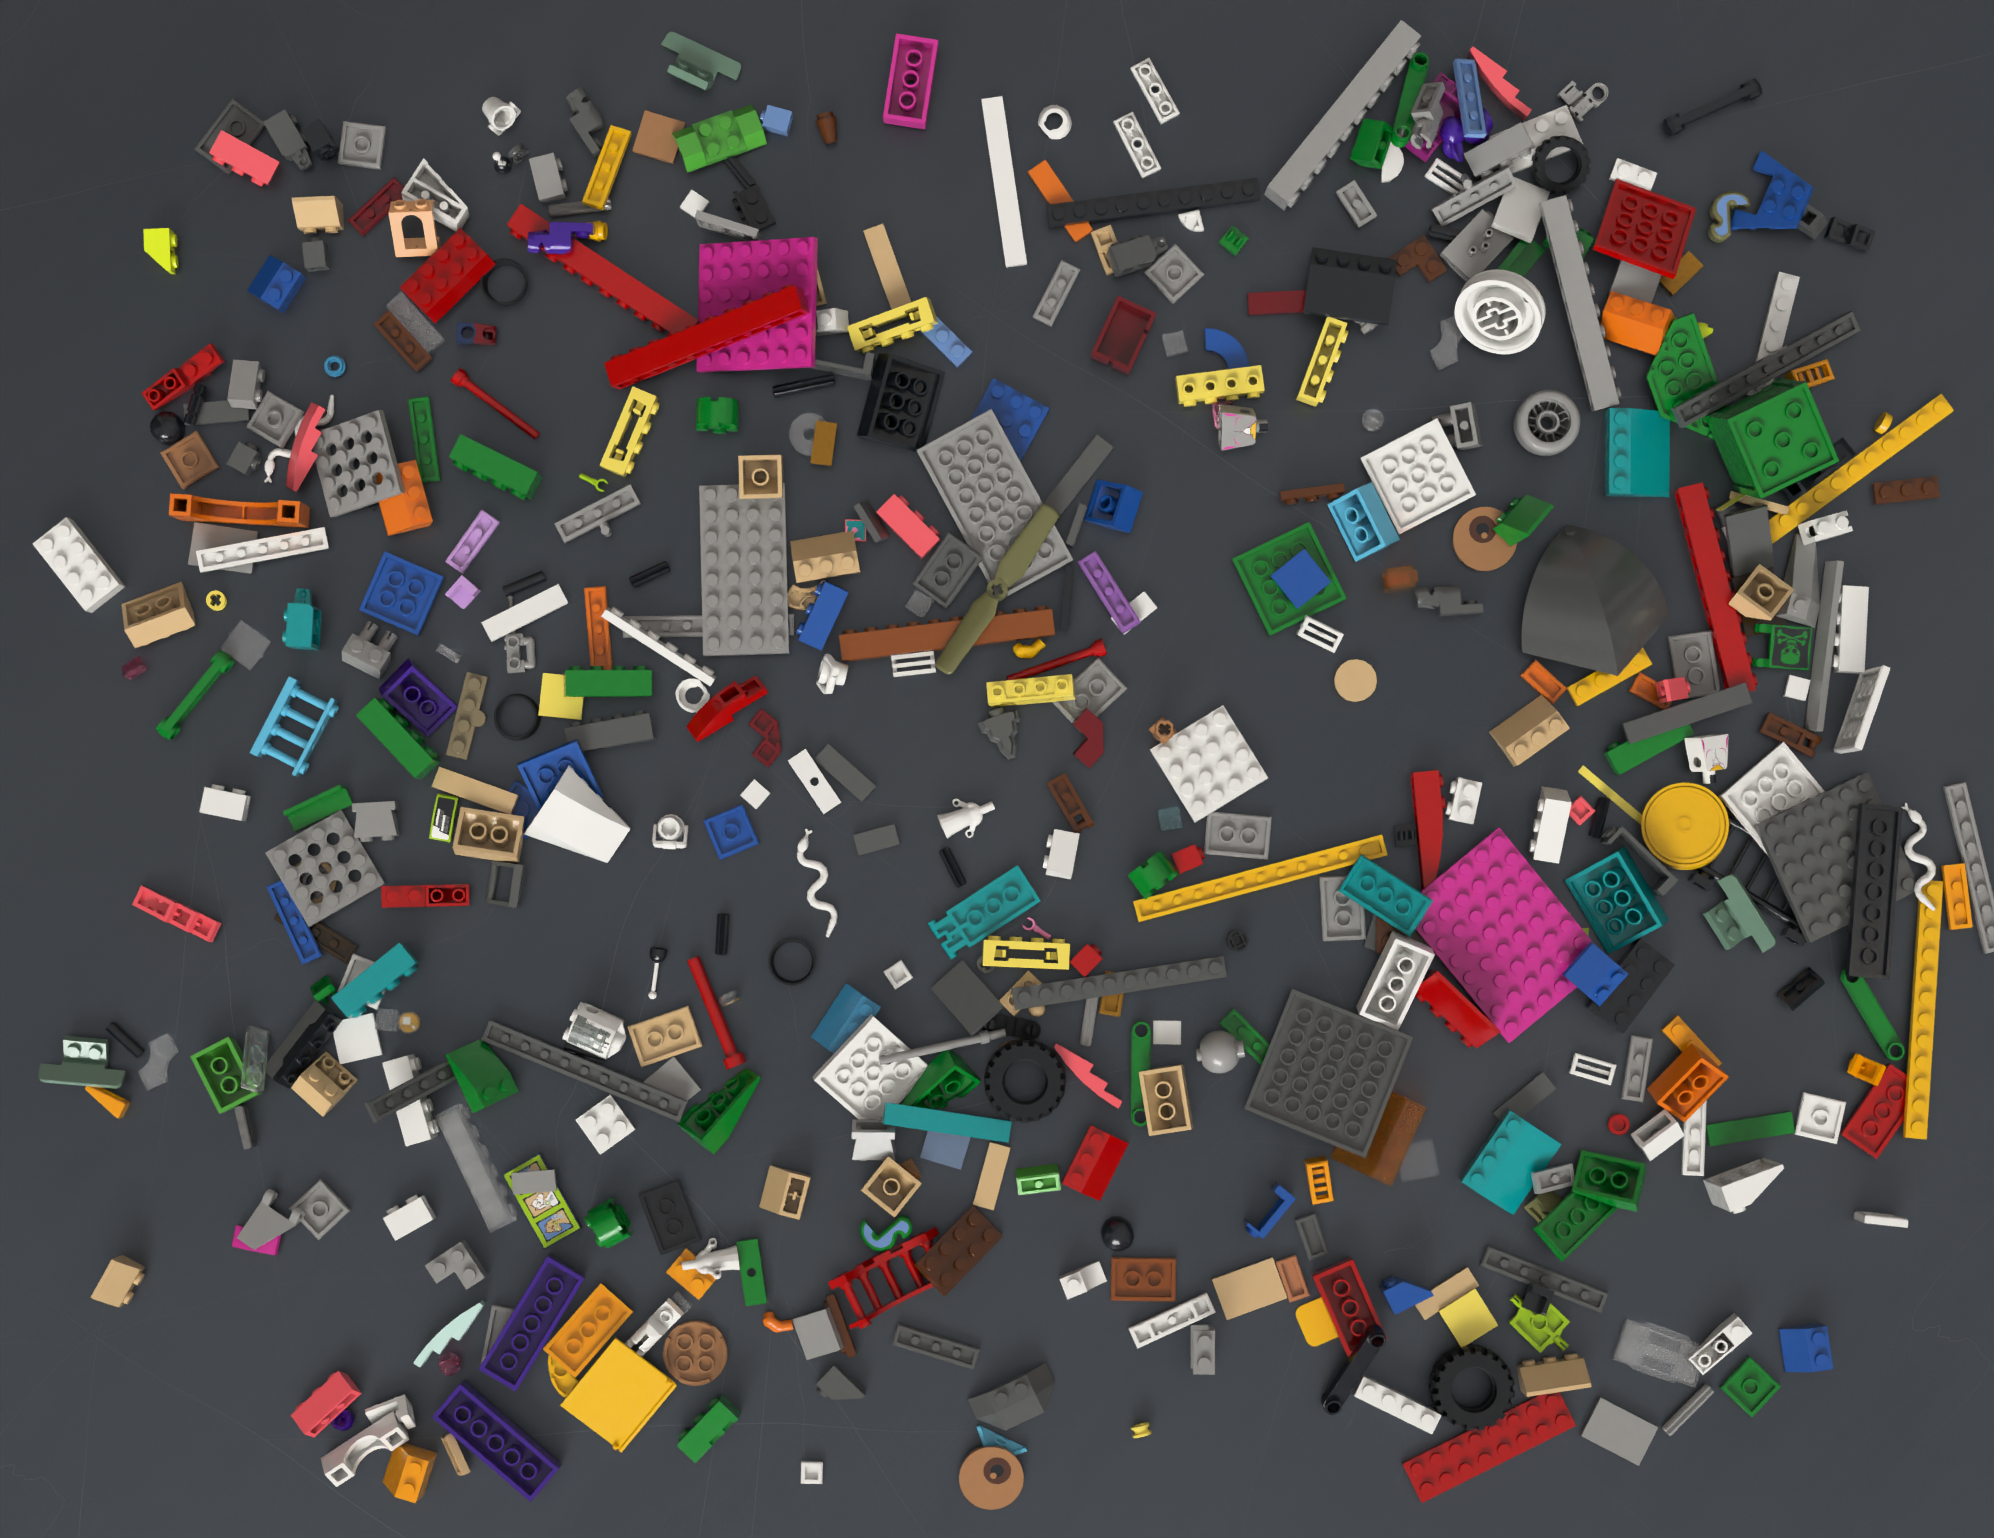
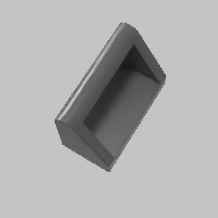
M491 861L485 903L520 908L526 865ZM499 866L514 868L509 902L494 900Z

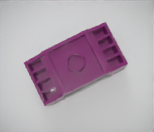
M1442 72L1432 82H1443L1445 86L1444 93L1439 102L1443 110V117L1432 146L1427 149V141L1424 138L1421 149H1416L1411 141L1404 146L1425 163L1443 141L1440 136L1443 121L1448 116H1455L1459 119L1461 117L1456 83Z

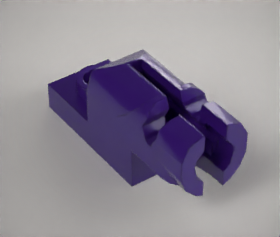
M550 222L549 232L547 230L528 232V252L540 253L541 248L545 246L544 249L547 254L570 253L573 251V234H576L577 238H589V235H595V226L593 223Z

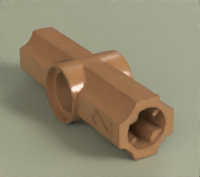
M1163 716L1149 729L1153 737L1163 745L1177 733L1173 728L1174 725Z

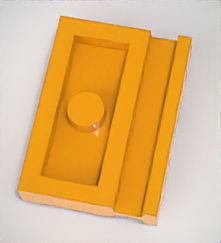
M686 1248L666 1273L699 1300L716 1279L708 1273L702 1274L698 1272L697 1269H682L683 1261L695 1260L696 1255Z

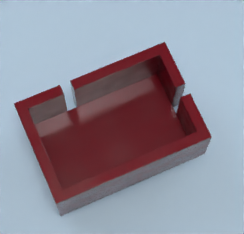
M1117 296L1090 358L1106 365L1111 362L1112 368L1129 375L1157 313L1121 296Z

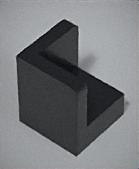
M1529 1283L1521 1306L1545 1316L1555 1291L1535 1283Z

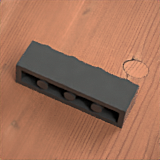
M645 710L635 711L633 716L625 717L624 714L613 715L612 720L604 721L603 718H595L590 720V724L585 725L582 724V721L569 723L570 727L564 728L567 743L577 739L583 752L656 739L652 715L646 713Z

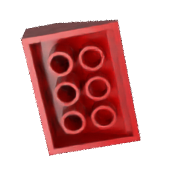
M1429 969L1426 972L1415 997L1422 1003L1426 1001L1431 1006L1429 1010L1437 1018L1441 1015L1447 1021L1444 1025L1453 1033L1457 1031L1462 1036L1460 1040L1467 1047L1473 1046L1478 1048L1501 1032L1439 971Z

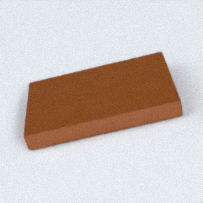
M1111 1256V1301L1176 1302V1257Z

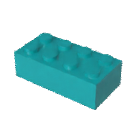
M398 943L332 996L331 999L347 1018H358L367 1011L365 1006L369 1003L375 1004L384 997L382 992L386 989L393 990L401 983L399 979L402 976L409 977L418 969L416 965L419 964V961L404 943Z

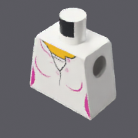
M1708 734L1685 738L1690 770L1692 772H1702L1703 784L1716 783L1715 770L1726 769L1728 734Z

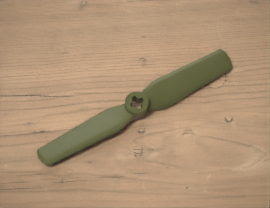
M1042 504L1000 560L995 579L988 583L987 591L972 603L936 661L935 665L940 671L946 674L954 672L994 618L999 601L1004 600L1008 595V588L1023 577L1059 518V513L1053 507ZM1001 585L1003 593L993 595L994 590L992 588Z

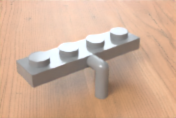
M1508 165L1474 184L1467 174H1463L1461 181L1465 189L1431 208L1440 225L1445 226L1517 187L1518 184Z
M630 484L554 524L564 543L598 526L601 528V533L604 536L610 537L612 531L607 521L631 510L641 503Z

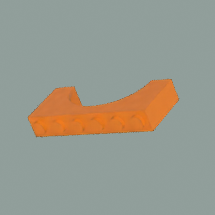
M170 493L169 515L181 521L309 528L310 507L300 501L239 502Z

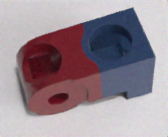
M457 322V345L496 344V326Z

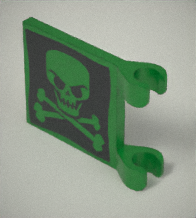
M1755 624V632L1770 633L1768 659L1753 658L1752 666L1809 670L1812 628Z

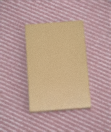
M689 1006L628 1026L641 1067L703 1046Z
M1273 1257L1212 1278L1226 1320L1287 1299Z

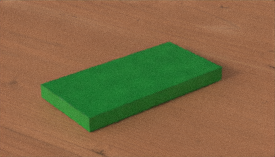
M1571 1191L1533 1229L1558 1259L1564 1261L1617 1207Z

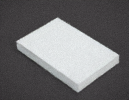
M1514 177L1518 186L1503 194L1491 227L1531 243L1541 218L1538 203L1546 201L1550 191Z

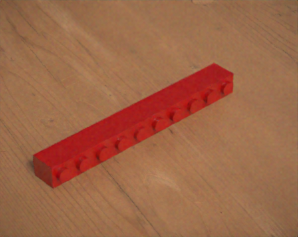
M522 204L519 205L507 223L510 229L509 233L519 240L523 237L528 241V232L542 230L549 232L550 222ZM574 238L572 252L567 254L546 253L545 255L546 258L554 263L558 260L564 264L562 268L573 275L576 272L582 276L580 280L587 285L592 286L594 284L599 287L598 292L609 298L611 295L617 299L616 304L625 310L628 307L634 310V315L640 320L645 321L647 319L652 322V327L660 333L663 331L667 333L680 332L685 330L686 326L690 324L700 323L699 320Z
M794 284L785 285L781 288V291L766 293L759 300L744 302L742 307L737 309L729 308L720 316L707 317L705 322L690 324L683 331L668 333L666 338L661 340L654 339L649 341L648 345L644 347L630 349L627 354L612 356L610 361L604 363L611 387L621 390L810 313L803 289Z
M1703 482L1674 490L1708 627L1712 633L1713 646L1724 689L1746 683L1749 692L1755 691V686L1758 683L1755 673L1751 672L1752 658L1750 653L1746 652V635L1740 629L1741 616L1739 611H1736V609L1728 604L1735 596L1733 590H1730V573L1728 569L1725 570L1723 563L1726 560L1725 553L1719 547V531L1717 528H1714L1713 520H1715L1713 508H1709L1707 500L1710 498L1708 488L1704 487Z

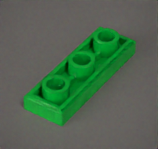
M758 1238L737 1241L745 1306L767 1303ZM748 1269H755L756 1274L750 1275Z

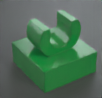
M1232 225L1219 241V244L1236 256L1249 238Z
M328 975L310 987L312 995L317 1002L322 1000L324 1004L329 1003L326 998L327 995H335L337 993Z

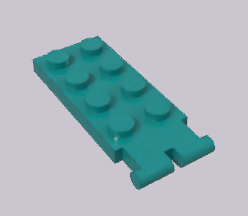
M1017 865L946 911L948 916L939 922H936L934 919L928 925L937 939L944 935L947 937L948 940L941 943L950 959H953L958 955L957 950L965 945L970 948L1041 900Z

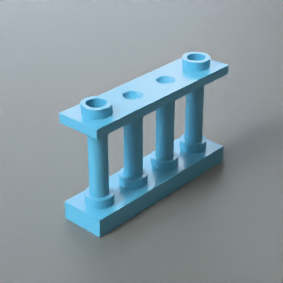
M289 676L250 753L261 758L263 754H268L294 767L292 775L300 777L301 774L304 775L309 767L308 760L330 717L336 715L339 709L337 705L339 701L331 698L327 703L302 690L301 686H299L301 681ZM298 697L324 710L319 722L292 709L291 705H289L292 698ZM288 716L314 729L309 741L282 728L281 724H279L282 717ZM273 735H278L304 748L300 759L297 760L272 747L269 742Z

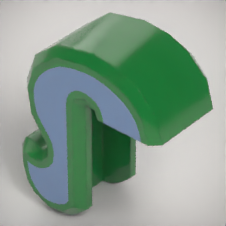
M900 1215L878 1235L864 1219L860 1224V1236L863 1242L872 1250L884 1252L891 1249L895 1244L898 1234H901L903 1239L907 1238L912 1232L913 1224L909 1217Z

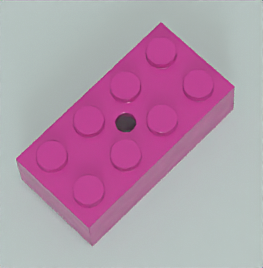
M896 33L883 113L884 123L926 130L939 49L938 40ZM911 80L915 82L913 85L907 84Z

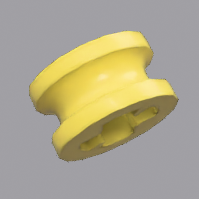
M215 590L208 593L206 603L211 609L219 611L225 608L227 599L222 592ZM220 595L221 598L219 600L221 604L213 606L214 601L212 597Z
M1149 1422L1131 1426V1430L1134 1431L1133 1438L1152 1434L1151 1430L1148 1429V1426H1150Z

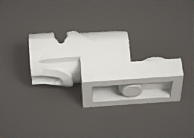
M668 1298L625 1344L631 1348L634 1344L642 1341L643 1344L636 1351L642 1357L684 1312Z

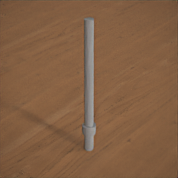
M1005 1029L990 1032L987 1030L980 1031L977 1035L879 1056L880 1065L976 1043H981L982 1045L990 1043V1040L1006 1037Z

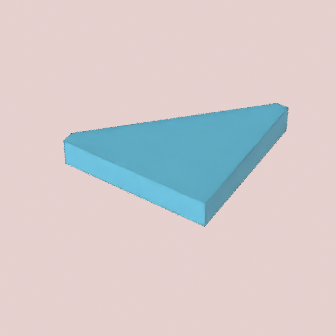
M981 1425L976 1426L983 1447L999 1445L1009 1449L1015 1455L1027 1452L1025 1446Z

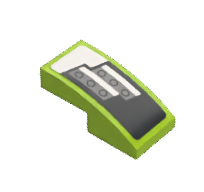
M437 794L429 839L451 842L459 797Z

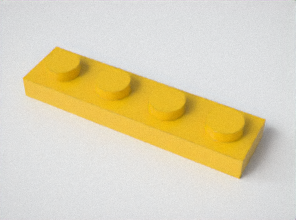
M613 125L610 126L583 197V205L604 210L630 141L631 131Z
M1642 647L1618 676L1595 671L1568 686L1567 690L1575 705L1579 706L1652 665V662Z

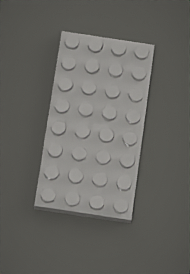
M992 409L916 450L966 543L984 556L979 567L988 583L995 579L1000 560L1043 504ZM1055 525L1023 577L1008 588L1007 596L1074 560ZM1001 585L992 588L995 595L1003 593Z
M783 483V498L739 499V484L699 486L703 656L789 654L785 483Z

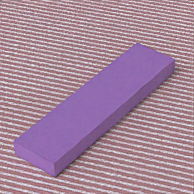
M1096 550L1079 560L1080 568L1122 634L1140 624L1141 621Z

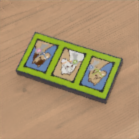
M541 1153L505 1172L502 1176L513 1194L511 1173L549 1170V1167ZM557 1181V1191L514 1195L544 1250L582 1228Z

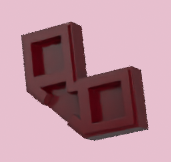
M760 708L748 725L761 734L764 739L751 755L769 768L782 752L779 723L774 717Z
M1085 708L1072 724L1087 738L1073 754L1090 768L1104 753L1103 722Z

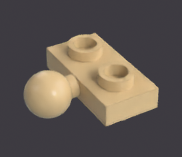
M1028 970L1012 988L1042 983ZM1011 989L999 1000L1013 1016H1016L1022 1010H1014ZM1045 1006L1028 1008L1032 1016L1040 1017L1045 1012Z

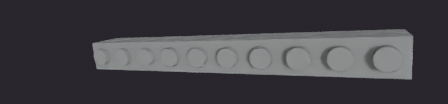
M1564 195L1540 202L1538 204L1591 411L1620 404L1621 392L1619 387H1615L1613 379L1616 378L1614 367L1609 364L1608 358L1611 357L1608 345H1604L1603 337L1606 336L1603 324L1599 325L1597 317L1600 316L1598 304L1593 302L1592 296L1595 295L1592 282H1588L1589 267L1587 262H1583L1581 254L1584 253L1582 242L1577 239L1576 233L1579 232L1576 220H1572V201Z

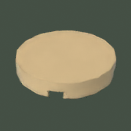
M1358 659L1348 660L1341 664L1334 676V685L1339 696L1351 702L1363 701L1370 697L1377 684L1376 672L1372 666Z

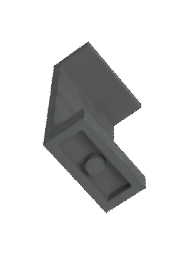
M866 352L863 369L816 359L815 367L808 369L871 381L876 357L874 353Z
M1623 826L1609 827L1601 835L1603 837L1600 841L1602 845H1610L1619 837L1661 877L1651 887L1655 896H1664L1678 881Z

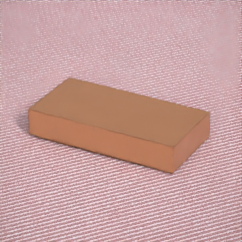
M1296 1254L1276 1260L1275 1263L1289 1303L1310 1296Z

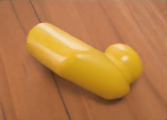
M1038 638L1031 646L1022 645L1021 643L1015 644L1013 652L1019 658L1031 659L1046 645Z

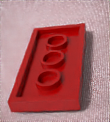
M1888 1063L1879 1085L1871 1087L1839 1134L1877 1159L1904 1121L1907 1075Z

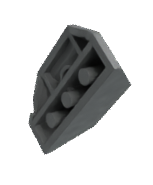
M1046 1362L968 1398V1402L976 1419L1006 1431L1045 1412L1055 1381Z

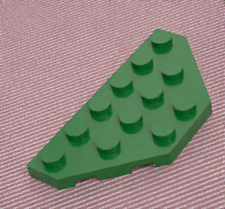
M1693 312L1671 321L1662 345L1646 373V379L1660 416L1675 423L1677 421L1671 408L1718 383ZM1703 417L1686 426V428L1714 440L1708 423L1704 422Z

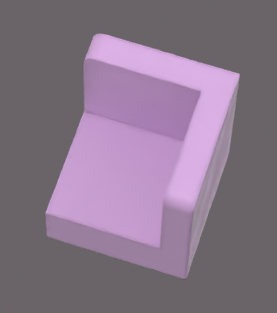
M461 575L445 595L462 609H466L481 590Z

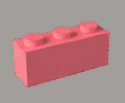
M222 130L209 152L213 156V161L222 166L224 163L231 165L233 172L241 176L244 173L251 176L252 179L250 181L261 187L263 184L269 186L280 165L279 161Z
M893 494L876 513L923 559L940 542L938 537L940 533L932 525L927 527L922 522L925 518L917 510L912 512L907 507L909 502L902 495L897 497Z
M337 1371L331 1374L327 1382L321 1387L315 1389L305 1402L300 1403L291 1414V1417L305 1435L315 1438L362 1393L348 1374Z

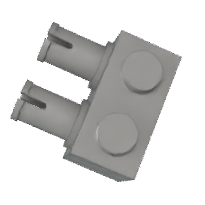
M1468 402L1450 406V413L1432 416V421L1438 418L1442 427L1453 425L1454 434L1446 435L1452 447L1457 446L1460 450H1467L1483 446L1474 403Z
M367 621L359 636L353 633L342 649V661L380 680L391 663V653L389 650L398 637L394 633L390 636L391 632L385 631L378 645L370 643L379 628L374 623L370 626L371 622Z

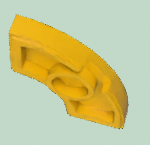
M549 1355L550 1379L559 1394L566 1398L578 1384L579 1379L577 1377L574 1378Z

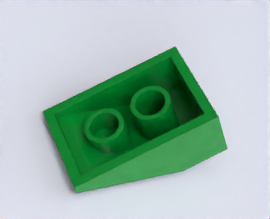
M482 1038L445 1055L472 1113L519 1092L508 1069L485 1041H482Z
M1581 1150L1572 1192L1617 1208L1638 1212L1647 1174L1646 1164Z

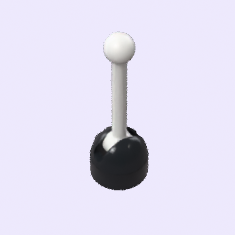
M494 152L492 157L495 160V170L502 175L508 174L512 169L511 161L507 157H501L499 152Z
M650 947V958L655 963L652 987L648 994L650 999L657 997L655 990L659 963L663 962L667 956V949Z

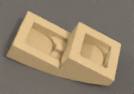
M1111 225L1091 232L1106 275L1113 273L1106 253L1110 246L1117 242Z

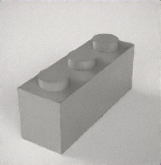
M1520 122L1464 153V156L1474 176L1478 179H1483L1493 174V170L1499 167L1502 169L1507 165L1510 166L1513 163V159L1517 157L1524 158L1532 153L1531 150L1535 146L1525 126Z

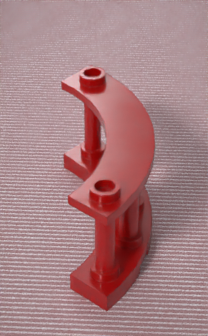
M936 1227L915 1235L910 1240L902 1244L899 1243L891 1247V1249L856 1265V1268L849 1272L845 1271L828 1281L831 1290L837 1287L844 1290L858 1320L849 1325L850 1329L857 1326L860 1329L872 1324L870 1320L879 1314L934 1287L930 1281L924 1283L919 1270L914 1266L915 1262L910 1253H912V1248L919 1245L927 1252L933 1246L932 1239L939 1235ZM898 1255L900 1258L903 1257L917 1288L905 1294H902L888 1265L890 1264L889 1260ZM876 1266L878 1269L881 1268L895 1299L884 1305L881 1304L868 1278V1271ZM855 1278L861 1281L874 1308L873 1311L866 1315L851 1286L853 1284L852 1280Z

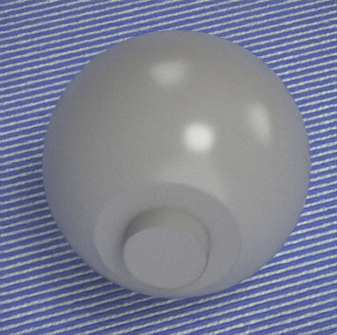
M1221 1030L1212 1031L1205 1035L1199 1043L1200 1048L1196 1049L1197 1061H1202L1203 1067L1208 1071L1218 1074L1232 1070L1237 1065L1239 1058L1245 1057L1243 1040L1237 1041L1232 1034Z

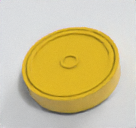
M1676 783L1659 790L1648 801L1641 820V834L1647 850L1661 864L1677 870H1693L1712 862L1724 848L1729 832L1728 814L1721 800L1709 789L1694 783Z

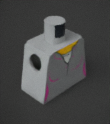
M1219 404L1218 444L1221 450L1255 444L1256 433L1268 431L1267 419L1256 420V414L1252 408Z

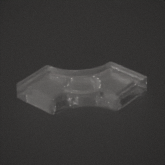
M1455 316L1440 322L1441 339L1438 345L1430 350L1438 371L1459 361L1457 346L1464 335L1457 326Z
M170 1033L149 1042V1061L143 1069L138 1071L147 1091L168 1082V1063L172 1057L179 1053Z

